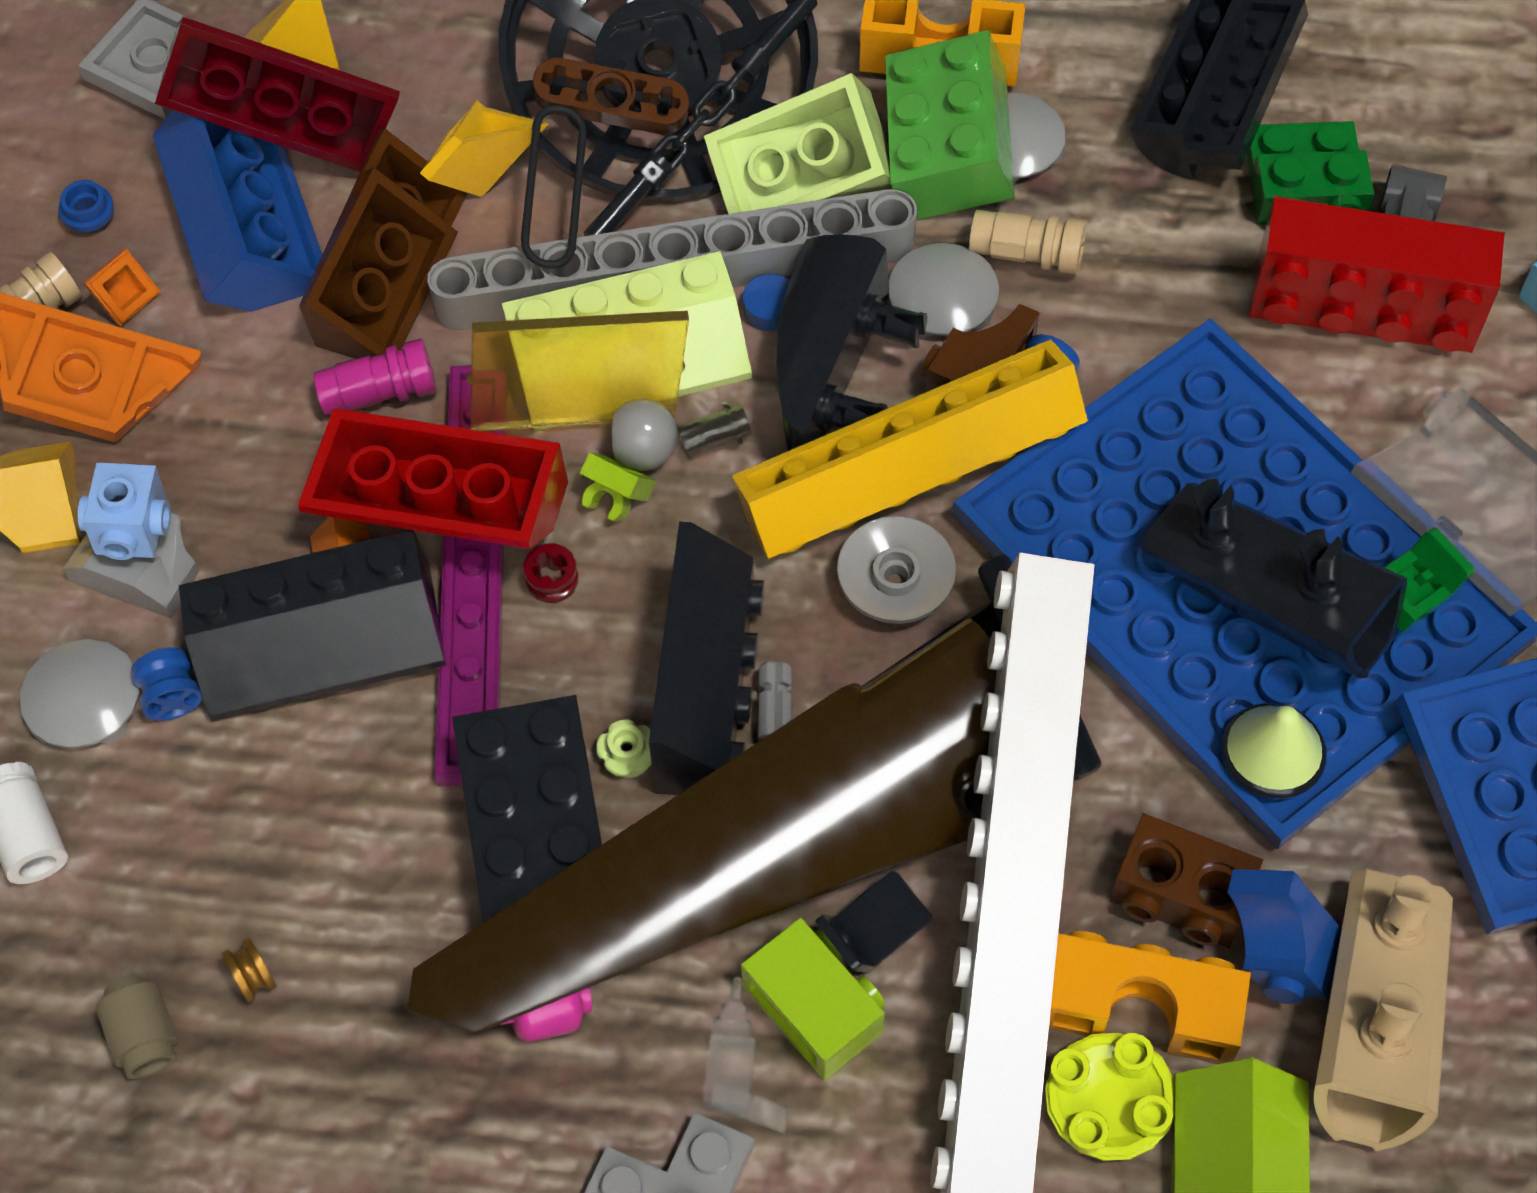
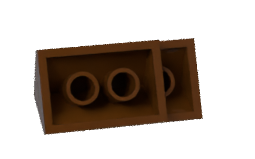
M386 128L379 130L299 305L316 347L355 359L369 355L373 357L385 354L386 347L396 345L398 350L402 349L429 293L428 273L434 264L446 258L457 236L458 231L452 227V224L467 195V192L428 181L420 174L428 161Z

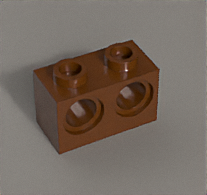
M1142 813L1117 876L1110 902L1121 905V909L1127 915L1144 922L1159 920L1179 928L1185 937L1195 943L1205 946L1220 944L1230 948L1241 922L1235 903L1228 894L1233 869L1260 870L1264 859ZM1145 866L1157 867L1165 872L1169 880L1161 883L1151 882L1142 876L1139 869ZM1206 889L1219 891L1226 897L1229 904L1220 907L1210 905L1203 900L1199 892Z

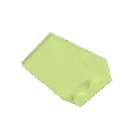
M852 73L704 136L728 214L893 189L890 181L889 146L871 92Z

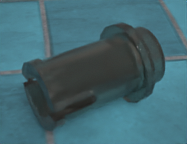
M728 401L722 403L721 410L683 424H677L678 437L688 460L696 455L734 441L737 446L742 445V438L752 435L749 421L741 403L730 406Z

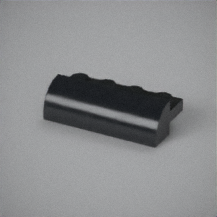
M1190 0L1130 128L1134 142L1141 153L1159 168L1184 178L1193 179L1198 165L1241 170L1308 16L1306 0Z

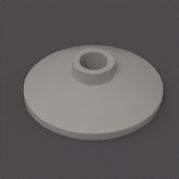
M891 516L872 520L859 527L848 537L839 554L837 574L844 596L855 609L877 621L901 624L921 620L937 611L946 602L955 583L956 562L950 545L936 529L913 518ZM897 574L903 576L906 581L903 583H891L886 578Z

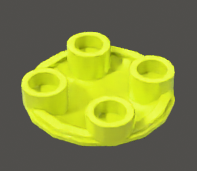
M1121 1033L1091 1034L1070 1044L1066 1049L1059 1051L1053 1058L1051 1071L1045 1086L1047 1113L1059 1136L1079 1153L1102 1161L1130 1160L1153 1149L1170 1130L1174 1117V1078L1163 1057L1154 1051L1151 1042L1143 1035L1137 1033H1127L1125 1035Z

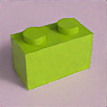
M799 918L741 964L742 986L823 1081H825L883 1034L885 1012L882 1009L886 1004L879 991L866 977L860 976L858 979H855L843 966L841 961L844 958L821 929L814 933L806 922Z

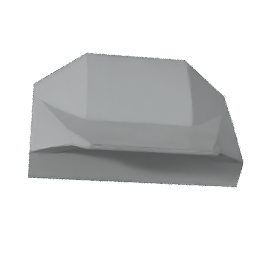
M171 513L167 535H159L155 558L132 557L127 560H116L104 555H95L86 534L63 568V571L71 582L172 619L180 605L178 585L193 582L199 569L196 562L185 549L180 517Z

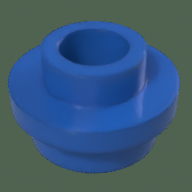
M80 180L71 183L63 190L60 196L58 212L67 228L76 232H92L102 228L110 221L114 213V202L110 193L96 182Z

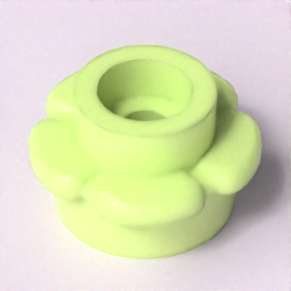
M619 720L612 723L608 728L609 731L601 734L597 740V756L599 759L604 760L605 769L617 777L634 778L643 774L652 764L649 748L650 729L645 725L637 726L632 720ZM629 743L632 745V749L625 752L621 750V746Z

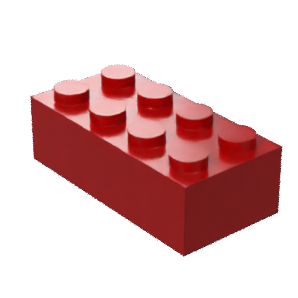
M1274 196L1256 263L1249 317L1266 319L1275 324L1291 323L1322 328L1331 333L1346 332L1377 337L1386 342H1408L1433 346L1447 352L1463 351L1473 353L1500 289L1505 232Z

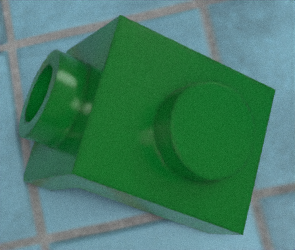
M1433 527L1424 533L1408 552L1384 567L1407 578L1405 599L1397 627L1404 633L1448 602L1475 572L1473 565L1438 528Z

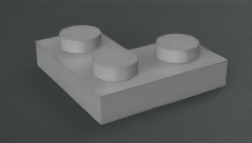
M694 1112L667 1172L606 1146L584 1193H734L755 1147V1138Z

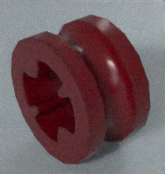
M548 543L537 546L528 553L524 561V575L527 588L533 597L545 603H558L566 600L575 592L578 585L576 560L572 552L565 546ZM549 566L553 571L560 570L561 578L553 581L548 575L542 577L541 569Z

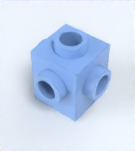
M96 462L89 496L83 495L78 505L79 528L81 531H86L95 555H104L116 560H127L132 557L155 558L159 535H167L171 518L170 504L155 465Z

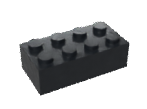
M576 695L452 717L483 923L602 845Z

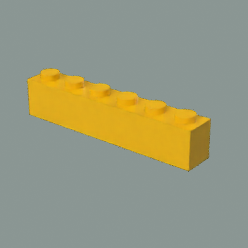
M1050 339L731 476L751 532L766 557L770 559L782 553L794 552L805 543L835 530L847 529L858 520L881 510L903 505L910 498L939 485L954 483L961 479L963 475L988 464L1005 461L1014 456L1016 452L1046 439L1061 437L1068 430L1088 422L1074 364Z

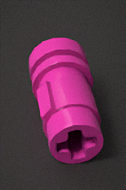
M423 338L405 342L403 344L404 349L398 350L397 346L393 345L386 347L385 354L373 357L369 355L335 364V367L313 372L317 396L324 415H331L333 408L355 411L382 404L385 400L397 397L400 402L408 401L411 399L410 394L416 393L418 398L437 393L433 368Z

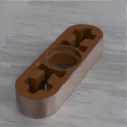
M550 58L543 61L536 68L533 75L534 97L541 108L550 105H564L575 110L581 115L583 120L666 135L681 129L688 117V94L680 83L672 79L565 58ZM555 77L565 78L566 87L562 88L560 95L550 94L549 84L554 83ZM582 80L588 81L587 102L580 101L579 91H582ZM609 84L619 86L624 90L627 98L618 107H604L595 97L596 92L601 87ZM635 90L642 91L640 112L633 111L635 107ZM661 97L671 99L672 108L669 109L667 116L657 114L656 105L660 103ZM553 113V114H557V115L567 116V115L562 114V113Z

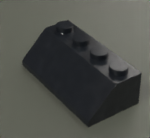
M679 521L649 736L656 794L678 795L744 752L745 742H736L738 723H749L751 712L752 687H744L742 685L744 668L755 669L758 633H750L749 627L751 615H762L764 580H754L753 556L692 522Z
M407 530L178 585L184 638L207 714L212 722L446 666L430 565L414 530Z

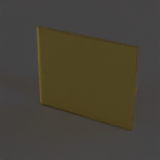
M688 310L472 322L471 373L467 375V382L471 385V429L491 431L612 423L613 414L621 405L628 401L642 398L659 402L668 408L675 418L681 373L685 370V362L683 360L689 326Z

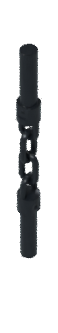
M793 0L755 43L743 49V54L738 55L731 62V66L735 71L734 76L728 82L720 80L710 85L693 105L692 114L694 120L680 135L668 134L661 139L633 170L634 177L584 231L585 236L614 232L650 191L654 192L686 158L689 149L687 140L701 125L713 126L725 115L736 101L735 87L742 79L748 83H753L759 77L760 71L766 69V64L771 56L817 7V0ZM718 89H721L720 96L722 98L728 96V99L712 117L707 118L709 111L704 109L700 112V109ZM670 142H673L672 149L674 151L680 149V152L669 163L660 153Z

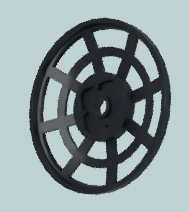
M506 0L499 27V67L505 95L515 115L532 119L525 103L536 102L533 80L519 82L516 72V37L521 15L527 2L555 19L548 42V59L564 58L566 38L571 29L596 44V65L668 78L680 83L685 88L689 98L688 116L692 115L693 105L711 84L719 81L722 57L748 48L752 43H755L784 10L759 20L748 0H723L731 7L743 26L717 35L712 24L700 12L705 0H626L627 4L616 10L605 23L582 11V8L590 0ZM785 0V1H786L787 5H789L793 0ZM813 12L796 29L800 42L801 65L796 96L814 88L818 67V33ZM652 50H663L670 54L673 63L664 70H654L645 64L643 58ZM769 62L766 64V69L760 71L759 77L753 83H750L747 93L735 88L737 94L736 101L729 110L736 113L721 128L777 105L762 99L766 87ZM555 77L554 83L549 84L550 94L560 95L562 88L566 87L565 78ZM582 80V91H579L580 94L587 93L588 81ZM605 85L598 90H602L615 107L622 105L627 98L624 90L616 85ZM718 89L708 101L722 106L728 99V96L722 98L720 96L721 89ZM635 90L634 112H640L642 91ZM661 97L660 103L656 105L658 115L667 116L669 109L672 108L670 98ZM566 116L570 123L578 130L576 122L571 117ZM688 117L683 127L674 132V134L680 135L690 124ZM584 120L587 131L586 139L597 146L584 164L582 184L615 197L625 185L611 182L602 177L616 156L626 160L642 162L652 149L625 143L633 129L610 125L606 132H604L591 121ZM541 132L538 150L558 169L574 178L576 164L568 160ZM693 133L687 140L688 154L682 161L691 187L650 191L641 202L678 203L709 197L721 192L718 180H712L703 158L704 155L709 154L705 139L697 141ZM672 148L664 149L660 154L670 163L680 152V149L674 151Z

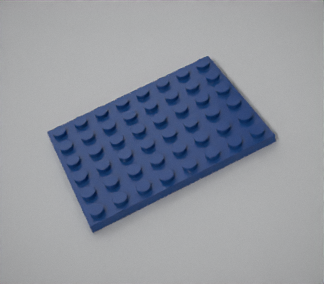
M1211 318L1085 407L1088 422L1068 430L1061 437L1046 439L1032 445L953 502L952 514L994 557L1005 554L1010 557L1013 563L1019 553L1095 564L1086 652L1277 850L1411 743L1395 700L1403 692L1504 667L1537 641V622L1460 550L1459 552L1473 565L1475 569L1474 574L1448 602L1407 631L1402 633L1397 627L1388 652L1383 653L1370 670L1367 678H1357L1225 608L1181 582L1151 560L1140 548L1146 531L1187 483L1200 484L1208 479H1218L1222 495L1231 485L1234 490L1235 501L1306 533L1316 529H1325V537L1328 543L1332 544L1336 537L1339 536L1342 549L1382 567L1387 566L1408 552L1424 533L1434 527ZM1277 703L1293 707L1307 715L1321 732L1327 749V763L1323 775L1318 782L1305 793L1284 799L1265 798L1241 787L1229 775L1220 753L1221 737L1224 728L1236 714L1255 704Z

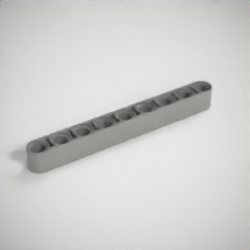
M887 189L577 237L573 258L565 266L557 269H545L535 265L527 259L521 246L442 259L434 264L428 273L427 283L438 322L452 330H465L505 323L502 303L718 251H721L732 287L745 286L754 278L765 274H777L790 279L805 241L822 235L844 234L876 239L886 248L887 263L899 261L915 247L917 205L914 199L906 192ZM568 239L532 244L530 248L539 258L557 260L566 254Z

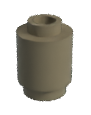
M133 976L118 980L109 985L104 990L105 997L96 1004L95 1009L115 1065L123 1067L126 1077L129 1079L147 1077L171 1066L177 1060L174 1047L178 1043V1038L158 984L155 982H143L141 977Z

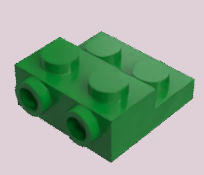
M1354 121L1261 124L1247 154L1257 225L1267 224L1274 196L1369 211L1374 197V190L1366 150H1359Z

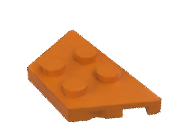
M0 292V392L4 411L116 443L200 366V350Z

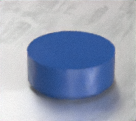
M765 274L754 278L746 285L743 292V312L749 323L762 330H778L782 305L790 282L789 279L777 274Z

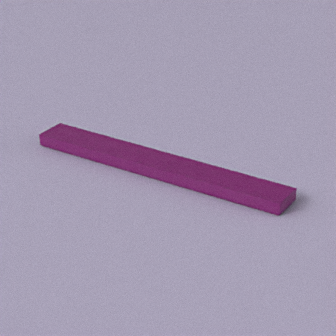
M506 364L450 366L448 426L507 435L508 371ZM445 535L443 539L440 630L446 666L439 667L435 754V781L437 787L462 786L452 717L500 708L504 545Z

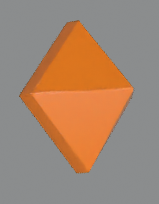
M127 248L122 249L83 283L119 327L161 292Z

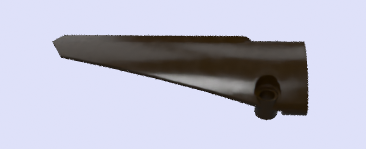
M966 619L863 688L860 684L852 683L838 689L415 967L412 974L408 1011L478 1034L741 925L860 879L964 841L967 842L972 818L981 819L980 815L972 813L969 808L983 801V794L974 793V776L979 755H988L990 732L981 730V712L986 693H994L997 670L988 669L987 667L990 637L975 621Z

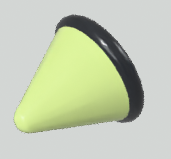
M1262 703L1241 710L1229 721L1221 737L1220 753L1229 775L1244 789L1265 798L1284 799L1305 793L1318 782L1323 775L1327 763L1326 745L1316 724L1307 715L1283 704Z

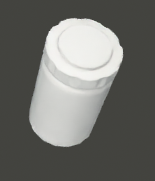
M24 762L0 765L1 865L7 879L11 883L29 884L43 880L59 871L66 864L68 859L67 851L43 792L37 783V777L32 766Z

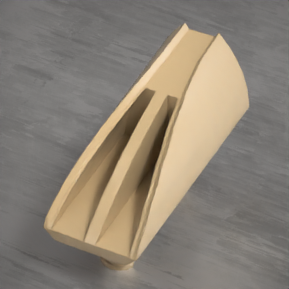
M1370 869L1351 873L1314 1088L1315 1111L1326 1132L1335 1141L1346 1140L1370 1146L1375 1152L1393 1148L1416 1138L1426 1131L1438 1117L1453 897L1444 887L1432 885L1425 878L1417 875L1399 877Z

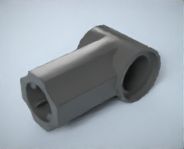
M1392 164L1382 195L1379 212L1435 221L1442 201L1447 176Z

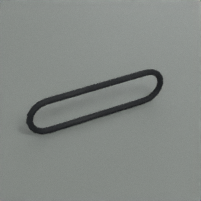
M550 105L542 108L536 114L532 127L521 247L527 259L545 269H557L565 266L573 258L577 242L587 131L586 123L581 115L564 105ZM562 113L571 117L576 122L579 131L568 248L562 258L545 260L535 255L529 245L542 120L547 115Z

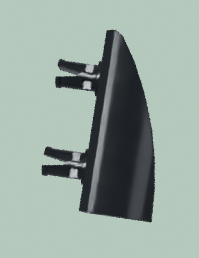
M844 234L816 236L805 241L782 305L777 330L775 357L777 390L782 407L784 435L788 451L825 436L831 426L843 428L888 409L887 404H878L844 395L872 335L907 344L917 349L919 347V334H925L928 319L927 313H918L897 306L886 305L889 297L886 248L876 239Z
M1208 479L1200 484L1187 483L1146 531L1140 546L1151 560L1195 591L1357 678H1367L1370 670L1383 653L1388 652L1405 599L1406 577L1342 549L1339 536L1336 537L1332 544L1328 543L1325 537V529H1316L1306 533L1235 501L1234 490L1231 485L1222 495L1218 479Z

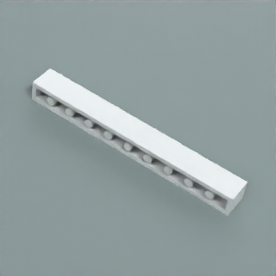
M1019 553L1009 567L1008 572H999L996 582L994 608L1003 609L1001 632L994 631L992 633L987 658L988 669L997 670L994 693H986L981 712V730L990 732L988 755H979L974 776V793L983 794L981 819L972 818L967 839V856L976 857L974 883L965 882L960 903V920L969 922L967 948H957L953 966V986L962 987L960 1012H951L945 1040L946 1052L955 1053L952 1080H943L938 1102L939 1120L948 1121L945 1148H935L931 1166V1187L940 1189V1193H1032L1095 564Z

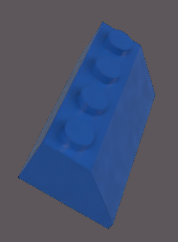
M172 110L152 136L204 300L252 312L304 296L322 257V252L285 147Z

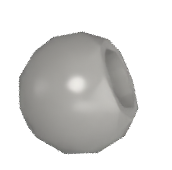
M642 398L628 401L614 412L612 449L617 462L626 468L645 471L659 467L673 454L679 434L676 420L668 408L657 401Z

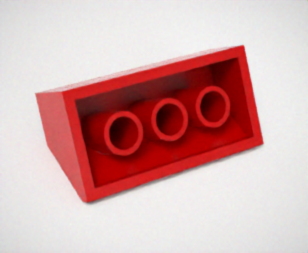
M333 408L297 506L299 511L303 513L531 549L554 531L568 485V478L561 446L558 442Z

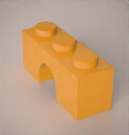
M865 0L860 28L859 71L886 74L885 55L989 30L1006 69L1007 86L1016 87L1026 3L972 0L971 13L964 21L944 25L927 19L919 9V0Z
M1074 931L1069 935L1058 933L1049 1029L1086 1037L1091 1034L1105 1033L1110 1010L1116 1003L1127 998H1143L1156 1004L1164 1012L1168 1020L1169 1038L1167 1054L1215 1064L1232 1062L1241 1047L1251 972L1237 970L1231 962L1215 957H1202L1196 961L1173 957L1165 948L1151 944H1137L1132 948L1109 944L1103 936L1088 931Z

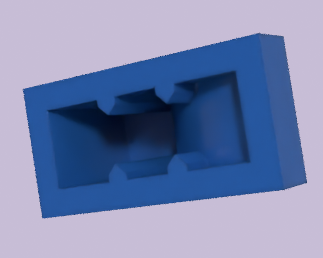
M1233 869L1228 894L1238 910L1244 932L1245 961L1243 970L1251 972L1250 977L1262 989L1264 995L1273 1001L1284 1004H1299L1303 1001V998L1328 1000L1341 927L1294 871Z

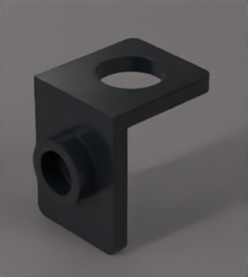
M890 871L838 916L822 914L815 922L854 971L870 973L932 921V914L898 872Z

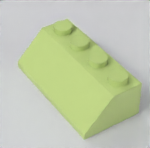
M721 251L502 303L508 340L534 432L613 413L621 405L632 400L644 398L658 402L752 379V371L736 296Z

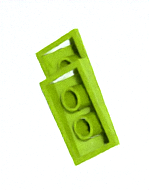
M1253 1057L1176 1073L1174 1076V1143L1171 1147V1193H1310L1309 1082Z

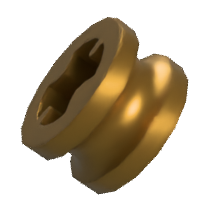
M250 937L243 941V948L240 951L231 952L228 949L221 953L248 1003L256 999L255 993L258 989L263 987L272 990L277 987Z

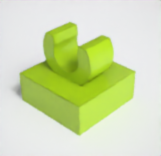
M589 452L580 474L590 478L595 483L589 485L584 491L582 505L587 508L596 509L601 497L605 493H609L613 498V507L609 512L608 519L622 522L630 512L631 499L648 502L657 480L637 470L626 468L610 456Z

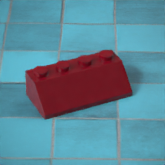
M182 17L178 22L168 52L155 104L361 172L379 130L386 128L399 99L400 91Z

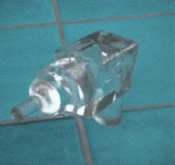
M735 977L732 982L731 999L722 1005L721 1014L714 1016L703 1092L704 1110L708 1112L729 1113L786 1134L788 1106L752 1093L756 1042L754 1038H750L752 1020L746 1017L747 1008L740 1001L742 979Z

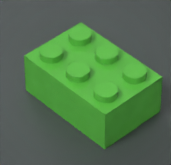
M989 30L885 55L890 181L893 189L906 192L914 199L917 205L916 220L1014 199L1006 69Z

